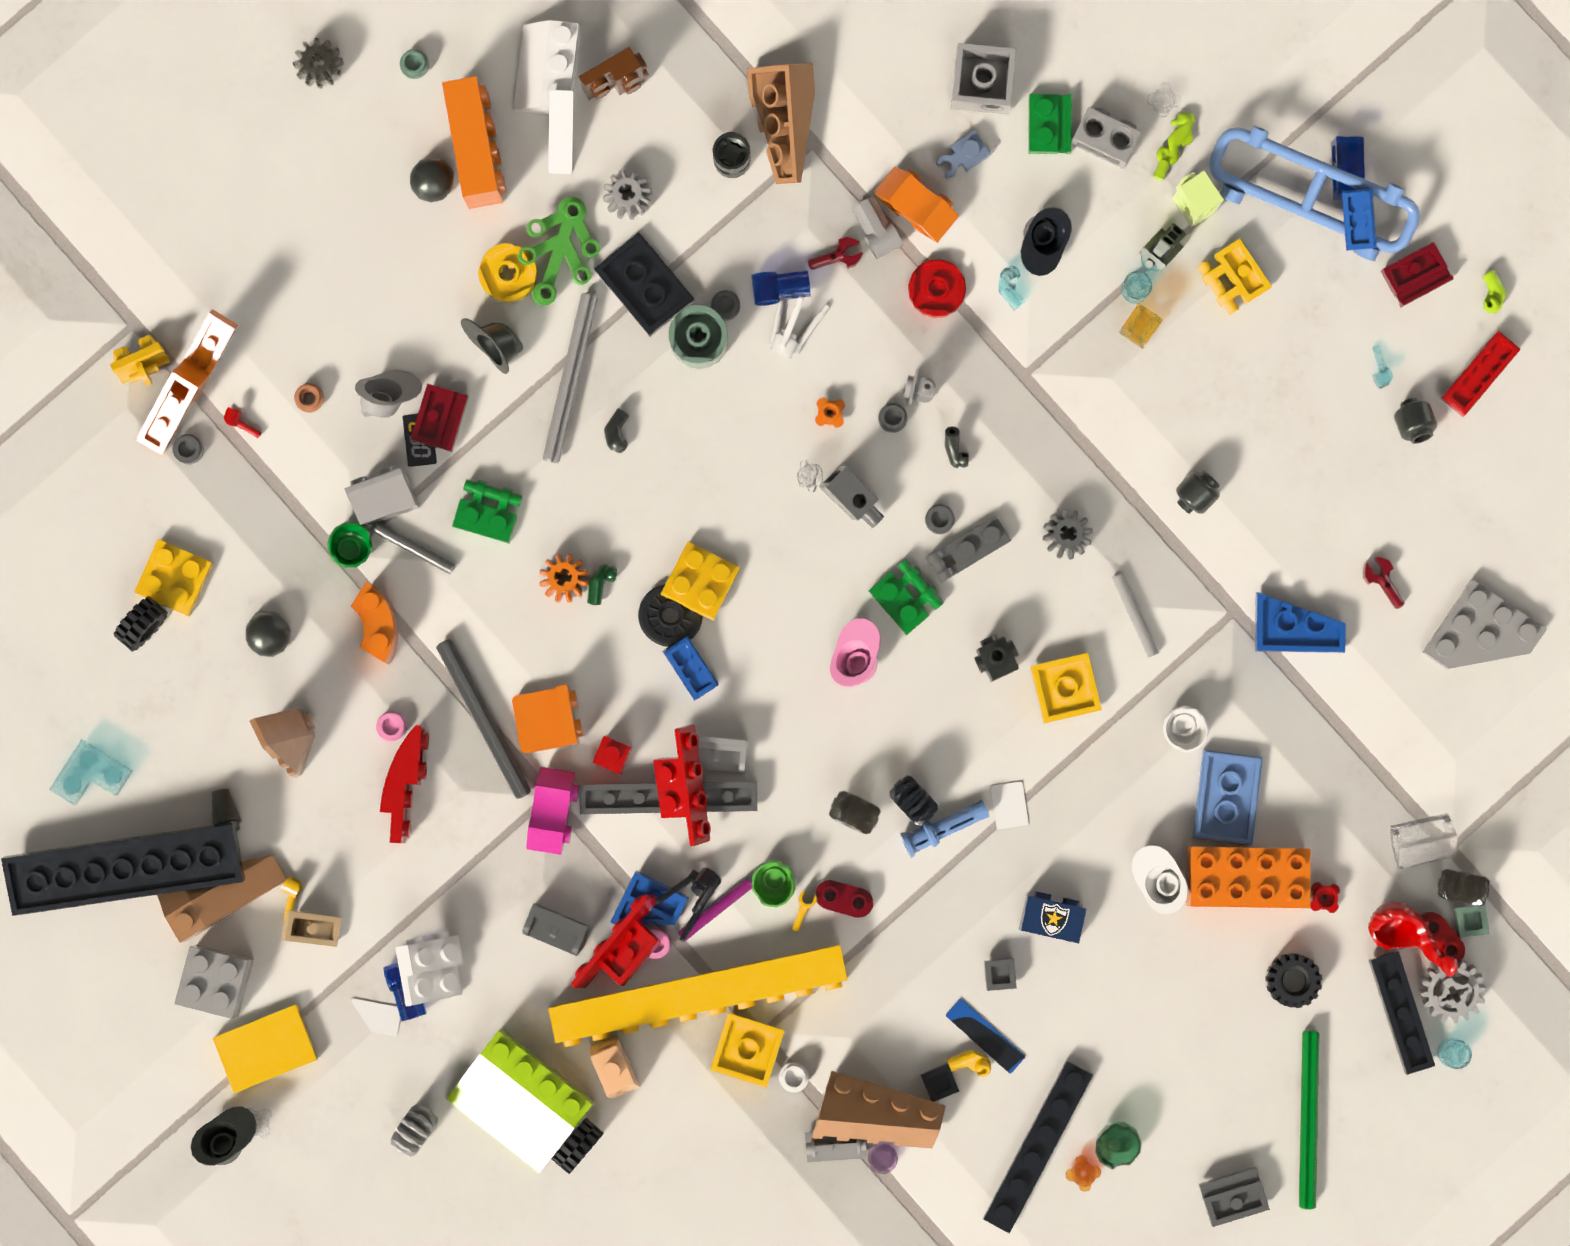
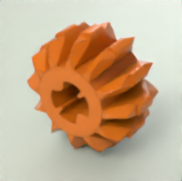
M558 553L555 555L557 564L554 565L549 559L545 561L546 565L551 568L550 571L540 569L539 573L542 576L548 577V579L540 581L539 584L541 587L550 586L545 592L547 597L552 596L556 592L555 601L557 603L561 602L563 594H565L567 602L571 603L573 602L571 595L573 591L578 597L583 596V593L577 587L578 585L588 587L589 583L585 580H580V577L589 575L587 569L577 571L583 565L581 559L571 565L573 561L572 554H568L565 562H563L562 556ZM564 571H569L568 576L572 577L571 581H565L564 586L559 585L561 582L557 579V576L563 575Z

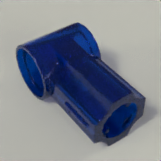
M808 271L783 274L761 272L751 275L754 305L756 306L773 305L780 303V300L811 297Z
M398 962L384 966L383 971L390 992L394 994L401 1021L427 1014L424 1003L406 1006Z

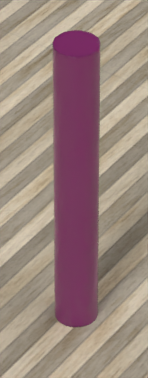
M748 878L744 879L700 914L685 941L752 889L751 881ZM685 927L678 932L679 936H681Z

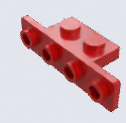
M690 724L674 730L678 757L658 758L653 761L661 818L686 817L690 846H697L710 841L711 826L706 809L707 797L704 792L702 779L703 767L700 763L698 749L699 737L696 733L695 725Z
M641 895L632 903L630 907L632 910L625 918H621L615 923L611 936L607 940L600 942L594 949L593 953L595 955L588 963L582 964L575 972L576 978L571 983L574 988H586L601 969L618 985L625 986L662 942L641 922L656 904L655 900L657 897L655 895Z

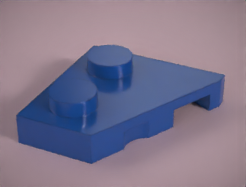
M636 870L610 922L615 924L621 918H625L632 910L630 908L632 903L639 896L648 894L655 895L658 898L671 887ZM679 891L660 904H655L641 922L644 925L651 923L675 925L689 896Z

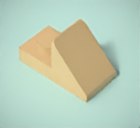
M287 910L282 940L337 947L342 918L301 910Z

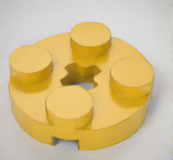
M509 243L499 244L489 249L483 256L478 270V277L482 288L490 297L500 303H514L524 299L530 294L537 283L535 261L529 265L521 264L517 254L522 248ZM523 251V259L530 261L532 258L531 254L528 251ZM508 266L509 269H516L512 280L508 281L506 278H500V274L504 272L503 267Z

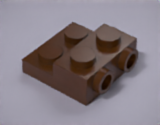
M629 46L579 76L583 92L588 100H591L594 97L600 99L610 93V88L613 86L619 95L625 92L627 95L632 94L641 88L644 77L648 76L649 73L639 52L634 54Z

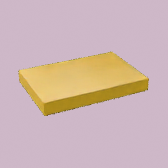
M297 1004L213 1038L233 1093L318 1060Z

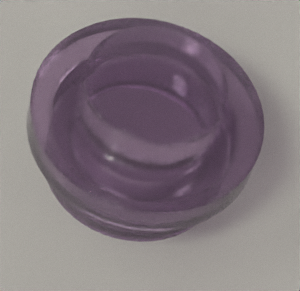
M881 1143L875 1145L870 1150L868 1162L872 1170L880 1174H886L896 1167L898 1156L892 1146Z

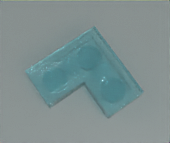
M81 739L49 790L73 805L78 804L91 782H94L114 796H118L133 770Z

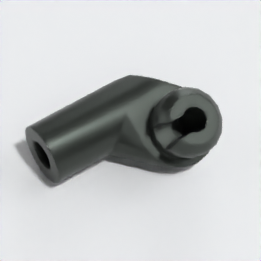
M617 408L606 424L604 434L609 449L622 453L626 450L628 442L623 439L621 428L629 418V415Z
M950 426L945 430V449L950 465L957 469L958 467L966 468L969 463V454L967 452H959L960 431L957 427Z

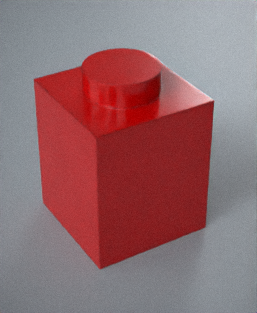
M603 736L592 763L622 775L633 748Z

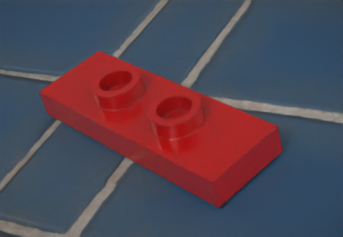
M1497 331L1440 399L1464 417L1521 349L1500 331Z

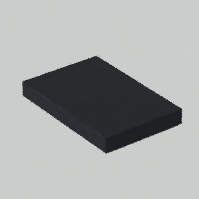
M639 232L594 268L595 272L649 337L695 301L694 297Z

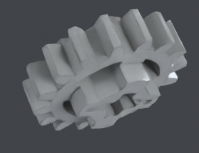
M1460 959L1457 973L1463 975L1459 977L1455 975L1448 977L1439 966H1437L1436 970L1428 967L1427 971L1430 977H1421V982L1426 987L1419 989L1421 996L1426 997L1422 1001L1425 1008L1431 1007L1429 1012L1433 1017L1440 1013L1442 1022H1445L1449 1016L1454 1024L1458 1023V1016H1463L1468 1021L1470 1020L1468 1012L1479 1013L1476 1004L1485 1003V999L1480 993L1487 992L1484 984H1479L1484 979L1481 973L1475 974L1477 969L1473 964L1466 968L1465 960ZM1441 978L1438 987L1434 988L1438 979ZM1454 986L1457 993L1451 994L1449 988ZM1472 992L1469 1000L1465 1003L1467 995ZM1448 1004L1456 1008H1447L1444 1005Z

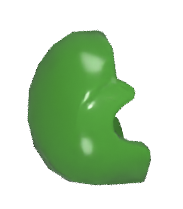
M769 860L760 864L753 873L752 891L764 906L777 908L786 904L795 893L796 877L791 868L783 861Z

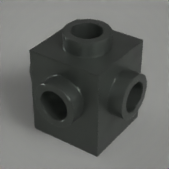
M995 634L980 641L982 647L976 650L978 656L974 657L979 671L987 673L990 682L1019 669L1015 660L1019 654L1012 640L1007 642L1005 636L998 639ZM993 652L1000 654V661L993 660Z

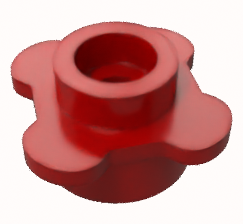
M1320 882L1313 883L1311 886V891L1313 892L1312 900L1310 901L1311 910L1319 911L1322 909L1327 910L1329 913H1335L1339 908L1337 904L1338 894L1340 893L1339 886L1336 884L1325 886ZM1326 895L1327 900L1324 901L1322 899V896Z

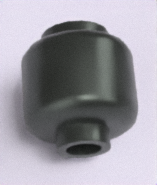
M1417 398L1403 401L1400 404L1401 407L1394 414L1401 438L1411 441L1413 444L1429 440L1437 428V421L1430 404L1426 401H1418Z
M1202 470L1201 473L1192 471L1176 488L1177 495L1180 498L1177 503L1188 514L1192 511L1204 514L1219 499L1220 493L1218 488L1220 485L1206 471Z

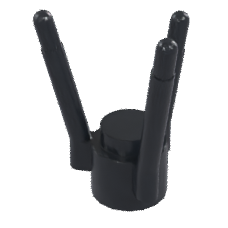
M704 867L699 873L696 870H692L685 879L655 900L656 904H660L689 883L693 884L691 890L699 898L692 908L693 915L679 938L681 942L685 941L706 903L721 884L720 877L709 868Z

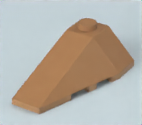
M813 63L747 68L749 99L752 107L757 108L761 120L757 124L760 133L764 132L768 143L766 153L776 184L801 183L815 96Z
M295 708L249 720L262 748L273 759L276 758L282 768L289 766L286 770L291 777L296 778L302 775L315 737L312 729L316 726L308 711L304 713L302 709Z
M274 855L242 861L245 880L241 883L157 895L164 917L179 943L192 939L284 883L287 877Z

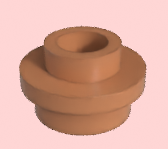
M306 383L298 387L294 395V401L300 410L312 413L319 410L323 405L324 394L317 385ZM309 393L315 396L312 403L305 402V396Z

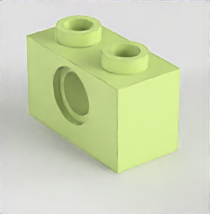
M1205 171L1198 175L1192 172L1179 181L1180 184L1176 187L1177 192L1172 198L1191 228L1215 213L1224 201Z

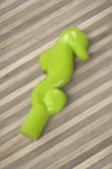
M1191 112L1180 113L1176 119L1170 122L1172 126L1179 125V127L1170 134L1167 143L1168 147L1162 146L1157 150L1156 157L1159 162L1153 178L1164 181L1169 166L1176 164L1179 159V146L1184 147L1193 142V134L1191 132L1193 123L1196 121L1194 114H1191Z

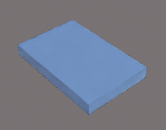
M1203 750L1192 838L1252 846L1263 757Z

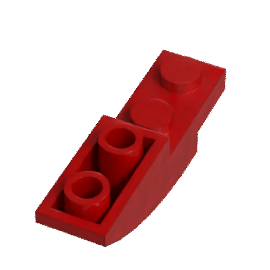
M415 725L405 737L394 756L385 779L380 812L391 813L389 843H405V838H410L411 820H407V808H412L413 791L409 790V785H421V779H426L427 762H423V750H428L429 732H425V726Z

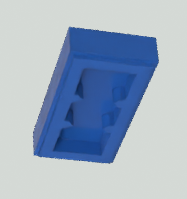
M1373 188L1342 191L1346 251L1377 248Z
M687 635L662 651L694 701L719 685Z

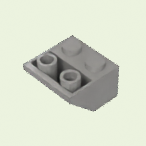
M395 466L382 469L378 471L379 476L369 480L367 476L350 481L351 486L344 488L360 525L368 527L419 508L409 476L401 468L396 470Z

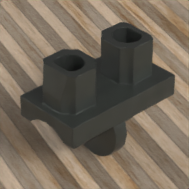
M1174 223L1166 231L1161 228L1139 252L1143 266L1149 271L1162 272L1184 247L1180 244V241L1186 233Z

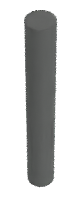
M379 522L373 529V533L449 575L455 567L454 563Z

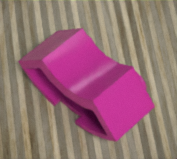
M540 767L535 785L526 849L561 855L564 843H570L572 826H568L571 803L577 802L579 785L574 784L575 772Z

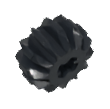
M906 775L902 780L900 779L895 783L894 787L889 791L890 798L916 825L921 826L926 821L928 822L938 810V804L912 776Z

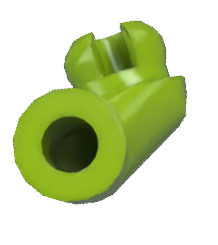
M1493 270L1482 276L1489 289L1483 302V308L1491 314L1501 310L1507 296V291L1496 270Z

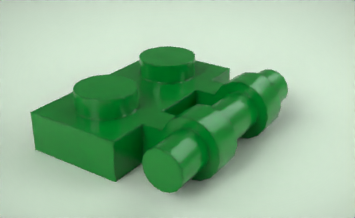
M466 479L463 490L474 493L472 502L460 498L452 527L509 544L518 516L508 513L507 509L509 504L520 507L523 496L512 493L513 490L506 487L499 489L487 485V482L482 480L475 482ZM488 497L498 500L497 509L482 505L483 498Z
M904 559L898 565L899 569L905 574L902 578L898 580L892 572H889L868 592L907 636L929 617L922 608L927 602L935 610L942 606L944 602L937 595L939 591L934 585L930 587L920 575L921 570L917 566L913 567L907 559ZM910 582L922 594L917 600L905 589V586Z

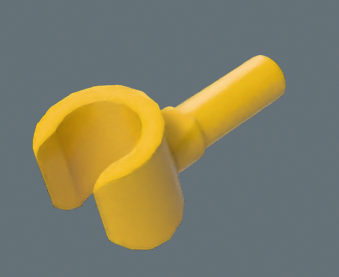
M291 876L285 880L281 891L289 894L283 917L284 920L286 911L293 910L296 897L302 890V883Z
M805 890L799 895L798 902L800 907L792 930L797 932L808 909L812 908L817 900L815 894L813 902L805 904L802 900Z

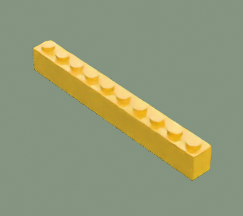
M838 944L549 1007L548 1010L555 1043L563 1042V1046L568 1047L581 1044L580 1038L592 1036L593 1041L609 1038V1032L620 1029L622 1035L639 1031V1025L650 1023L651 1028L668 1025L667 1019L679 1017L680 1022L697 1019V1013L708 1011L709 1016L727 1012V1006L736 1004L738 1009H745L756 1006L755 1000L766 998L767 1003L785 1000L784 994L792 992L796 993V997L813 994V988L825 986V991L843 987L842 982L848 980L841 947Z

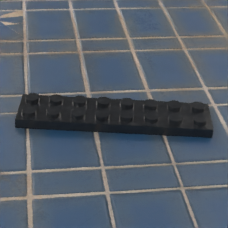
M235 822L22 853L1 858L12 916L241 883L245 880Z

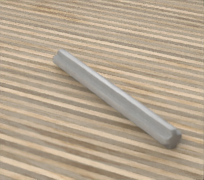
M582 293L578 305L543 454V460L549 463H559L598 301L597 296L591 293Z

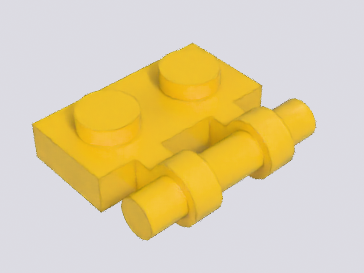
M1240 238L1214 255L1219 263V266L1215 269H1212L1207 260L1197 266L1203 275L1201 279L1205 285H1210L1218 297L1216 299L1220 307L1224 306L1229 315L1239 310L1233 300L1240 295L1245 304H1248L1272 288ZM1223 274L1227 275L1234 286L1229 291L1226 290L1219 279Z

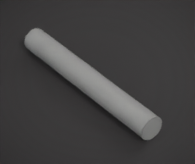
M1123 573L1112 577L1148 658L1158 654L1156 645Z

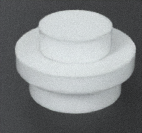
M797 1062L786 1064L779 1074L781 1086L789 1092L803 1090L809 1080L807 1069Z

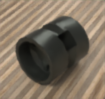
M728 132L716 139L712 151L714 166L717 172L727 178H738L744 175L751 163L750 145L746 138L741 134Z

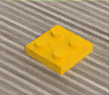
M158 539L134 593L145 598L150 596L157 603L190 617L214 563Z
M687 541L661 595L714 621L740 567Z
M1088 653L1030 666L1043 724L1102 710Z
M728 1012L710 1070L767 1088L785 1030Z

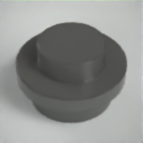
M896 403L885 405L878 415L880 426L883 430L890 433L901 431L906 426L908 419L906 410Z

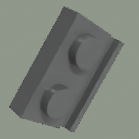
M1256 1167L1198 1184L1212 1227L1270 1210Z

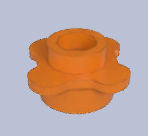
M825 397L818 399L816 405L819 409L818 415L815 417L816 424L818 426L833 425L835 428L841 427L844 423L842 418V410L845 408L844 401L841 399L830 401ZM832 410L833 414L828 415L827 411Z

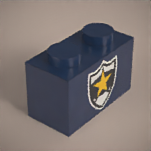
M1034 891L1033 896L1026 895L1019 930L1079 944L1087 910L1080 907L1081 901L1063 897L1062 903L1051 901V894Z

